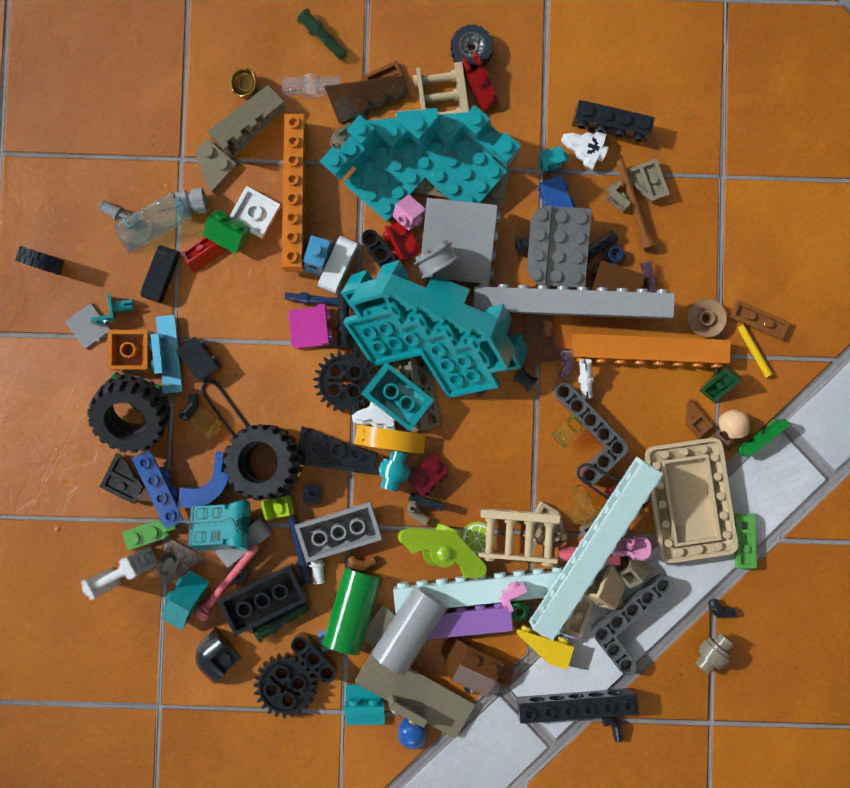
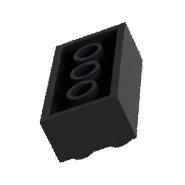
M293 562L222 596L218 603L234 636H237L306 602L309 595Z

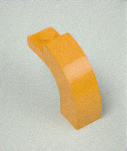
M357 425L354 444L423 454L426 435Z

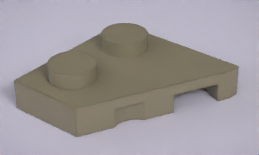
M208 139L195 152L209 190L214 193L237 167V164Z
M657 158L627 169L632 186L650 203L670 195Z

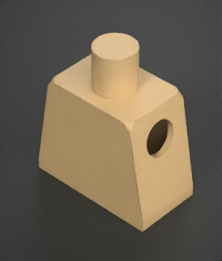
M605 565L602 570H599L595 576L594 583L585 591L584 597L600 608L615 610L624 603L621 597L625 584L613 565Z

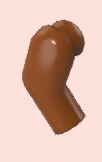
M351 555L347 559L348 566L351 569L361 572L377 564L373 555L365 560H359L355 555Z

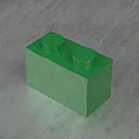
M216 210L207 217L202 236L237 254L245 247L251 228L243 222L228 216L225 212Z

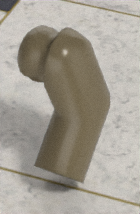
M415 501L407 504L409 517L426 525L430 517L421 513L419 504Z

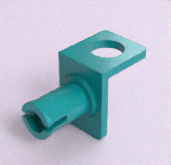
M107 293L110 315L91 317L92 325L116 322V313L134 311L132 299L114 301L111 294Z

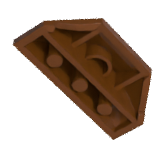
M448 637L442 649V655L451 680L486 697L512 686L520 669V666L458 637Z

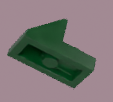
M727 365L722 370L717 369L700 388V391L714 403L739 384L742 377Z

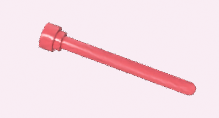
M257 545L250 547L249 551L245 553L206 603L199 604L196 607L194 615L199 620L206 621L211 615L212 606L258 551Z

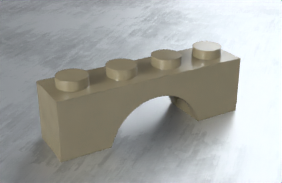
M602 509L588 516L580 526L579 530L584 536ZM627 555L620 556V565H617V572L629 589L643 583L652 569L646 561L632 560V557Z

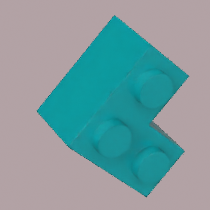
M190 570L185 576L181 575L176 583L177 588L174 591L170 590L165 598L166 603L162 608L164 611L162 619L183 630L192 617L196 605L206 592L209 581Z

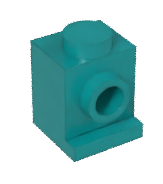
M562 146L539 152L537 160L542 176L546 175L548 170L554 172L561 169L564 163L568 162L567 152L563 151Z

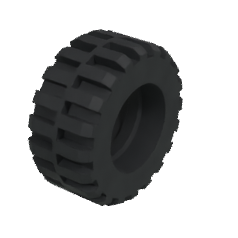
M127 374L126 377L118 375L114 379L110 378L102 384L92 398L87 410L88 423L90 427H93V434L100 437L99 441L103 444L107 443L109 448L113 450L117 448L120 449L119 452L125 453L127 451L137 453L139 449L145 451L158 442L168 425L171 408L168 405L169 400L166 396L163 397L164 392L160 387L156 388L155 383L146 381L145 377L139 376L136 378L133 374ZM126 403L135 406L143 413L146 422L133 424L124 421L117 415L113 405Z
M275 425L247 426V429L238 431V436H233L230 440L231 446H226L225 452H227V457H223V463H226L227 467L224 468V473L230 477L227 479L229 484L235 485L234 490L237 493H243V497L253 498V500H268L289 492L293 488V484L298 482L299 477L297 475L302 473L303 469L300 466V461H303V455L299 456L298 451L301 450L299 444L294 443L296 438L293 435H288V431L284 428H279ZM262 443L270 445L278 459L275 474L266 481L258 479L250 467L251 453L257 445Z

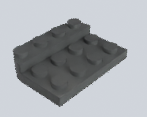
M545 206L535 212L530 224L527 260L528 273L535 282L548 286L585 287L592 208Z

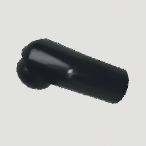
M198 394L188 395L189 405L179 412L181 420H191L199 412Z
M710 599L708 601L709 611L717 618L736 616L734 607L723 608L717 599Z
M614 716L602 717L603 725L605 727L611 726L614 741L622 742L624 740L622 727Z

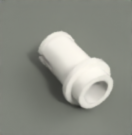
M322 559L311 561V564H309L312 567L313 584L325 583L323 569L325 562Z

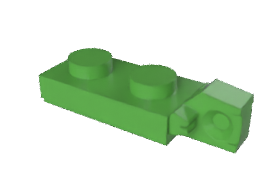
M160 519L123 531L122 535L128 551L167 538V536H170V530L179 527L176 524L165 529Z

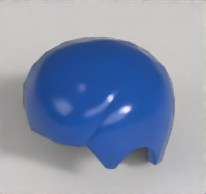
M404 718L398 726L399 742L407 749L421 748L427 740L426 725L424 728L420 725L414 726L408 722L407 718Z

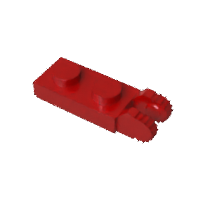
M475 52L473 53V59L478 69L471 71L469 61L466 58L461 60L481 111H484L500 102L487 71L482 65L478 53Z

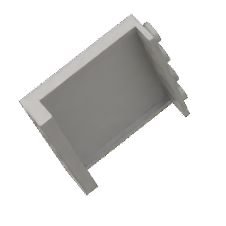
M427 198L421 254L429 249L432 253L433 247L447 240L448 243H453L451 247L455 255L460 256L459 259L434 273V275L446 280L489 284V280H493L494 269L491 268V261H495L496 257L493 241H497L498 230L495 229V223L500 220V210H497V205ZM420 270L419 277H422L423 274ZM433 273L425 278H431Z

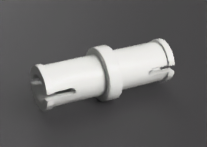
M584 359L579 361L580 376L578 377V382L581 384L580 396L583 399H587V392L588 399L593 397L592 383L594 382L592 360L586 359L585 366Z

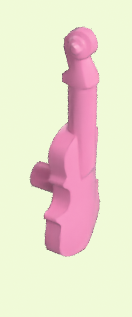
M633 536V539L622 537L618 541L612 555L622 557L627 555L632 557V560L646 561L651 554V543L645 537Z

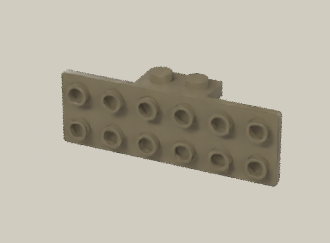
M372 652L355 679L356 684L387 700L389 709H391L390 711L398 717L402 715L414 726L420 725L424 728L426 723L453 738L458 736L475 707L474 703L411 667L405 675L391 671L382 665L372 655Z

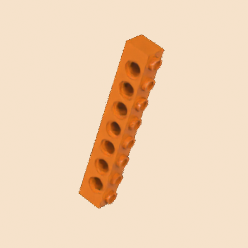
M284 114L282 268L285 272H304L307 129L304 114Z

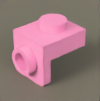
M522 581L511 582L507 585L508 588L501 590L503 595L500 597L504 609H509L510 613L514 610L509 600L527 593V589Z

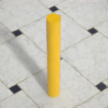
M744 324L738 326L737 329L765 378L772 375L770 368Z

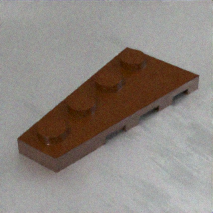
M403 75L324 85L338 123L409 95Z
M531 286L530 288L537 289V286ZM524 314L523 340L528 350L522 367L559 360L552 316Z

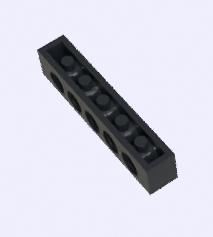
M632 688L516 697L520 724L639 714L637 693Z

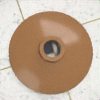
M702 299L691 306L687 319L689 327L695 334L701 337H713L724 329L727 316L725 309L719 302L713 299ZM703 316L708 318L707 322H703Z

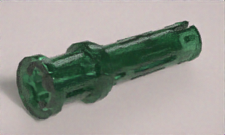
M308 8L299 14L297 22L302 24L311 36H316L339 61L347 55L348 51L325 30L322 22L317 20Z
M304 602L258 627H253L252 631L258 642L262 643L266 637L271 634H277L280 628L311 611L308 603Z

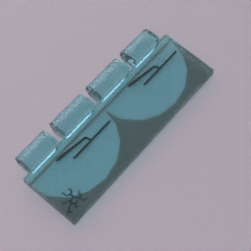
M171 192L160 198V201L156 200L144 207V210L141 209L128 218L116 223L115 228L118 231L116 234L128 253L190 220L192 216L181 198H177Z

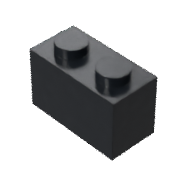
M194 336L179 347L176 352L197 380L204 383L222 369L219 365L221 361L215 354L211 355L208 351L209 345L203 338L199 339Z

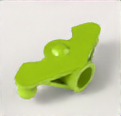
M437 524L435 529L406 528L398 534L400 543L412 554L423 550V558L430 565L443 568L450 567L453 564L460 566L463 578L478 579L486 574L487 569L484 562L461 539L462 534L450 527Z

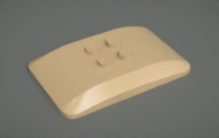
M706 438L649 447L645 452V462L663 473L660 483L653 488L650 495L661 559L667 563H676L733 554L738 548V540L722 442L717 438Z

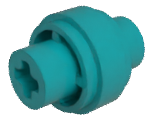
M391 450L389 460L384 458L383 462L380 463L379 476L383 477L381 488L397 492L400 482L405 483L408 480L411 472L409 470L410 466L406 465L408 454Z

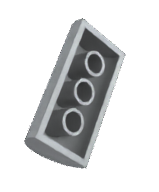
M371 502L295 524L306 563L382 540L379 523Z
M414 585L372 650V655L391 671L405 675L448 609V606L417 585Z

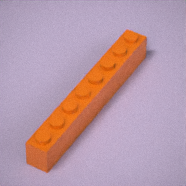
M575 333L572 335L571 358H576V362L584 359V362H586V359H596V363H607V360H615L616 364H627V361H634V364L645 365L646 361L653 362V365H665V362H672V366H684L685 363H692V367H704V364H711V368H723V365L730 364L731 340Z

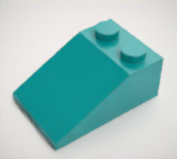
M388 363L381 367L361 393L367 400L409 431L412 430L434 401V399Z

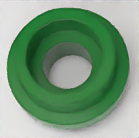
M521 601L512 604L514 611L511 612V617L516 621L527 619L529 616L528 606ZM517 609H523L521 615L516 614Z

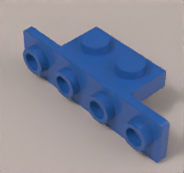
M151 450L133 457L132 460L165 529L182 522L184 518L176 504L179 500V489L173 485L171 481L172 474L169 469H166L165 466H158Z

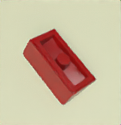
M204 237L181 252L191 270L196 272L225 253V249Z

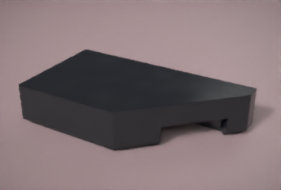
M410 493L408 498L409 501H415L417 504L443 511L445 505L442 501Z

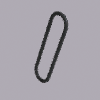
M205 381L201 386V393L203 397L212 407V409L223 422L228 431L233 436H238L231 430V428L222 418L220 413L211 403L209 398L206 396V394L204 393V386L208 383L215 384L219 391L222 393V395L225 397V399L228 401L230 406L239 416L241 421L244 423L245 429H247L248 426L247 422L244 420V418L241 416V414L238 412L236 407L233 405V403L230 401V399L227 397V395L224 393V391L216 381Z

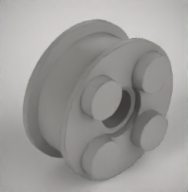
M445 240L433 247L432 253L429 249L415 258L416 262L414 265L419 266L423 274L422 279L442 270L460 258V256L455 255L451 247L452 242L448 243Z

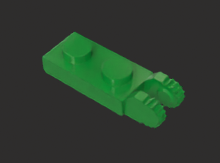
M773 419L767 424L768 428L763 432L760 430L752 436L753 440L749 443L743 442L741 446L737 447L738 454L746 457L752 456V454L788 428L790 424L786 419Z

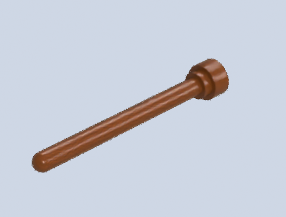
M619 159L617 167L628 200L631 202L630 206L641 235L639 245L641 250L656 245L654 237L648 234L624 160Z

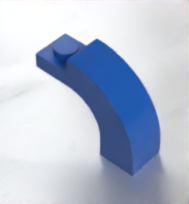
M217 451L215 453L213 475L205 486L200 488L180 487L178 507L204 506L223 495L229 486L227 479L230 478L228 474L224 473V468L227 467L226 463H223V457H227V452Z

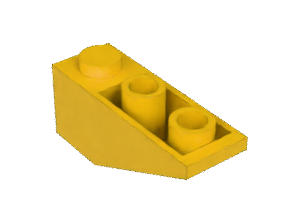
M524 624L521 627L515 626L516 633L548 664L568 670L574 650L570 639L559 636L552 641L533 631L530 626Z

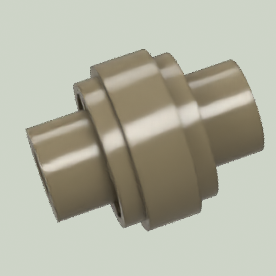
M721 632L715 639L711 637L704 639L699 645L700 649L698 650L701 656L695 663L707 674H711L715 668L719 670L725 668L731 661L732 655L729 651L735 645L734 642Z

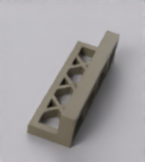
M419 355L422 362L421 366L417 364L416 356L398 360L400 373L434 399L411 432L441 426L430 369L421 355ZM421 375L425 378L424 386L420 382ZM429 413L432 415L433 424L428 423L427 416Z

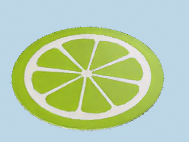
M479 521L469 523L461 533V539L477 556L480 551H485L487 524Z

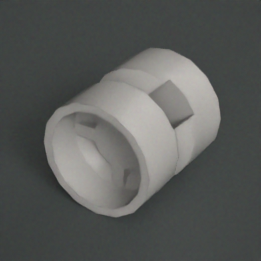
M203 187L192 189L190 193L186 190L175 192V203L180 217L192 216L193 212H196V214L209 212L208 200Z

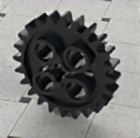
M338 350V356L336 357L333 353H330V360L324 357L326 363L318 364L322 368L321 371L315 370L319 377L313 378V380L318 381L314 388L320 389L316 395H323L320 402L328 401L326 407L329 408L331 405H334V411L341 407V412L344 413L345 408L348 407L349 412H352L353 406L359 410V403L366 405L365 397L361 393L376 375L370 374V371L374 368H367L369 361L362 362L363 355L356 358L355 351L351 356L348 350L345 351L344 355ZM334 366H339L341 368L340 375L333 376L331 369ZM354 367H358L361 371L357 378H353L350 375V371ZM344 376H347L348 380H360L362 384L347 383L346 387H343L342 383L328 382V379L342 380ZM333 385H337L340 388V392L336 396L330 394V388ZM353 386L359 389V394L356 397L349 395V389Z
M288 652L285 653L283 658L280 653L277 654V659L270 656V663L265 660L263 662L264 667H259L258 669L260 674H256L254 677L258 681L254 683L253 687L259 688L254 692V695H260L257 703L263 701L262 709L269 707L268 714L275 711V717L282 713L283 719H285L287 713H289L293 718L295 711L300 715L302 708L307 710L309 707L308 703H313L314 699L311 696H316L317 693L313 689L318 686V683L313 681L317 679V676L311 675L313 672L307 668L305 663H302L300 658L299 660L296 659L295 653L292 658L289 657ZM278 668H285L287 674L281 675L278 672ZM301 678L304 684L297 685L294 679ZM285 682L289 683L286 688L283 687ZM268 685H274L277 691L271 692L268 689ZM290 695L294 701L287 702L284 696Z

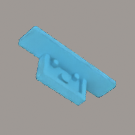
M176 316L156 317L157 334H151V340H149V347L153 354L151 367L154 374H161L163 392L165 394L182 392L180 356L176 352L179 348Z

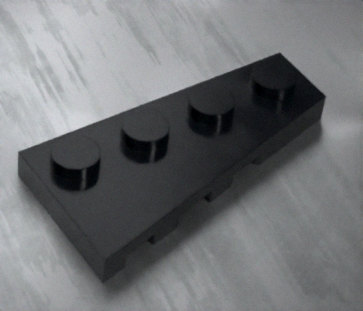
M301 426L299 442L301 450L298 452L299 456L303 455V461H300V465L375 473L377 454Z

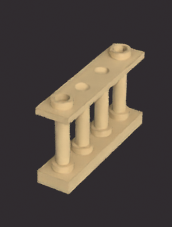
M462 62L454 63V70H451L449 73L421 76L420 67L416 68L413 82L414 87H418L421 109H426L425 103L454 99L458 101L459 108L438 113L469 112ZM450 80L456 82V89H453V91L428 95L423 93L422 84Z
M481 509L480 518H485V521H487L485 551L478 553V557H483L484 561H495L496 558L542 562L543 566H554V563H558V557H552L553 531L556 523L560 524L561 514ZM497 519H505L506 523L505 553L493 552L494 527ZM516 520L524 521V524H526L524 554L513 553L514 524H516ZM536 522H544V526H546L544 556L532 555L533 533Z

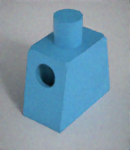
M311 235L303 260L305 272L319 276L322 275L332 252L333 241Z

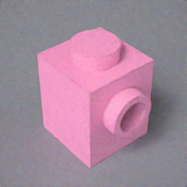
M407 195L396 204L392 217L407 230H411L413 227L421 225L426 209L410 195Z

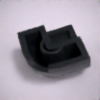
M216 627L200 642L195 654L198 668L213 684L217 683L241 657L227 643L229 640Z

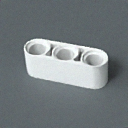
M343 236L338 238L319 279L318 287L334 294L337 293V289L340 288L357 251L358 243Z

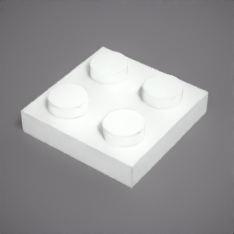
M246 186L230 217L243 222L251 228L250 233L263 239L281 205Z

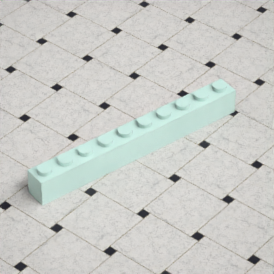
M638 457L635 458L529 620L534 631L552 641L556 635L561 633L564 623L572 616L575 606L582 601L585 591L594 583L595 576L599 570L604 568L607 558L615 551L620 538L627 533L628 526L632 520L637 518L640 508L648 501L651 491L660 483L663 473Z
M553 566L552 570L534 568L533 572L515 570L513 571L514 574L496 572L494 576L486 577L485 574L482 578L467 579L463 578V576H457L455 580L449 581L447 578H438L436 582L429 583L428 580L416 581L417 584L410 585L409 582H400L393 588L395 612H398L414 585H417L446 604L448 608L501 602L500 597L503 596L501 590L508 588L507 585L514 581H522L527 589V593L509 601L544 598L564 566Z

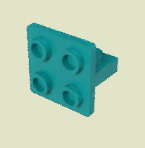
M347 684L344 706L346 724L384 725L385 699L358 684Z

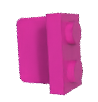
M318 304L315 308L289 311L291 344L293 348L331 345L330 340H333L332 328H329L328 320H331V311L327 309L325 304Z

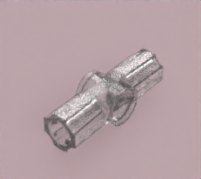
M307 73L303 77H282L283 96L303 95L306 98H318L320 95H327L324 85L340 84L341 79L340 76H319L315 73Z

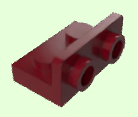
M433 452L409 475L407 481L421 496L424 494L428 496L435 489L433 485L437 481L443 482L450 475L448 473L450 469Z

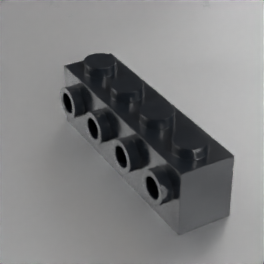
M579 100L575 107L571 126L645 143L651 136L655 117Z

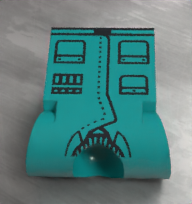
M242 500L229 505L190 507L188 546L197 551L232 548L249 551L248 524L250 521L251 502Z

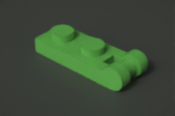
M733 513L738 540V548L734 552L735 568H757L754 513H746V515ZM742 523H747V528H742Z

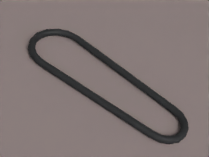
M581 464L577 469L578 479L608 500V496L581 478L580 469L584 466H589L618 483L621 480L592 464Z

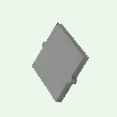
M92 303L82 310L76 311V314L65 322L85 349L97 341L100 342L101 338L108 333V330H111L107 323L92 325L90 318L101 316Z

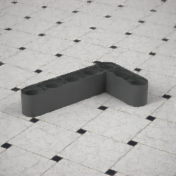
M567 383L557 385L553 391L554 397L603 447L587 463L607 473L627 453L628 446L626 442L571 385ZM561 387H565L568 391L565 398L559 395ZM574 401H578L581 404V409L578 412L572 408ZM588 415L594 417V423L591 426L586 423ZM602 429L608 432V436L604 440L599 435ZM619 443L621 451L616 454L613 451V446ZM602 456L607 458V464L604 467H601L599 464V459ZM584 466L580 470L581 478L590 484H595L604 476V474L589 466ZM588 470H592L594 474L591 480L585 478V473Z
M662 574L652 577L627 597L620 608L612 609L591 628V634L624 675H632L636 671L637 666L634 659L616 636L673 591L672 580ZM665 580V587L659 589L660 581ZM647 592H650V593H651L650 599L647 600V601H644V600H643L644 594L647 593ZM635 604V611L628 613V607ZM620 617V623L613 625V619ZM605 629V635L597 637L598 631ZM612 645L618 646L615 652H609ZM625 660H629L628 667L622 668V663Z

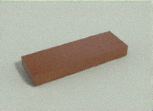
M740 300L735 301L728 317L780 341L784 340L790 326V322Z

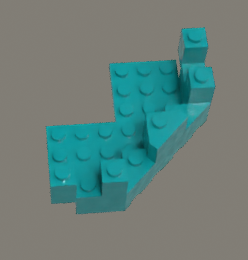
M475 105L469 112L439 114L437 108L397 111V118L365 120L359 115L346 130L350 135L347 141L339 150L332 146L320 162L340 181L352 167L356 168L344 184L388 223L392 218L396 204L407 195L411 196L425 179L449 200L481 203L507 173V170L495 161L494 158L498 159L508 168L521 153V145L506 132L502 135L490 124V118Z
M400 260L383 265L376 279L371 277L368 270L352 274L341 292L349 306L356 313L354 316L346 317L343 323L372 366L421 355L448 398L499 388L501 382L495 372L502 370L506 372L522 368L528 347L521 334L507 335L512 318L504 303L485 309V312L464 304L470 289L434 274L426 288L407 280L409 275Z

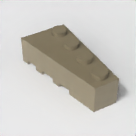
M267 85L207 132L218 147L232 160L287 107L284 101Z

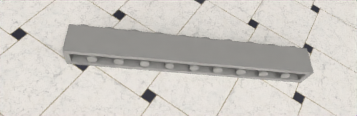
M485 283L479 284V287H474L473 308L485 312V309L504 303L508 313L652 319H671L674 317L675 293H669V290L664 289L657 290V293H650L649 289H637V292H629L628 288H617V291H609V288L604 287L597 288V291H591L589 287H577V290H569L568 286H557V289H549V286L544 285L537 286V289H532L529 285H518V288H510L508 284L490 287L491 284Z

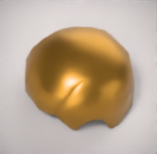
M248 68L238 69L231 76V89L238 97L250 98L258 92L260 86L259 79L252 70Z

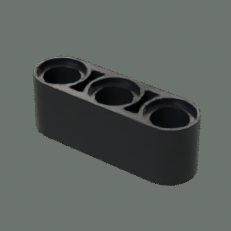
M368 229L364 231L362 243L380 270L383 265L397 261L375 230ZM368 236H374L376 238V241L373 244H368L365 242ZM381 251L387 254V257L383 260H379L376 257Z
M163 245L158 246L143 283L141 297L159 304L162 303L180 258L179 251Z
M300 632L296 634L291 643L293 652L322 682H332L338 670L336 663L325 651L322 652L321 647L307 633ZM296 640H304L306 646L299 647ZM310 654H317L320 660H311ZM330 668L333 674L326 675L323 669Z

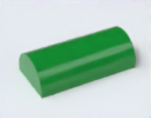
M348 567L344 568L322 641L323 646L349 655H360L381 584V577Z

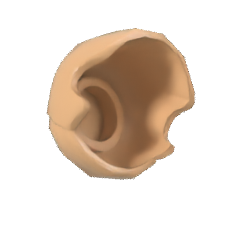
M732 409L726 411L719 418L718 424L721 432L726 431L732 439L742 438L750 432L748 416L739 410Z

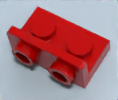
M399 222L390 226H384L385 232H383V236L387 243L391 242L394 248L391 252L396 260H400L401 264L421 254V250L411 230H407Z

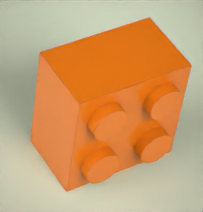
M108 330V370L153 371L151 367L153 354L149 347V340H151V334H154V332L149 330Z

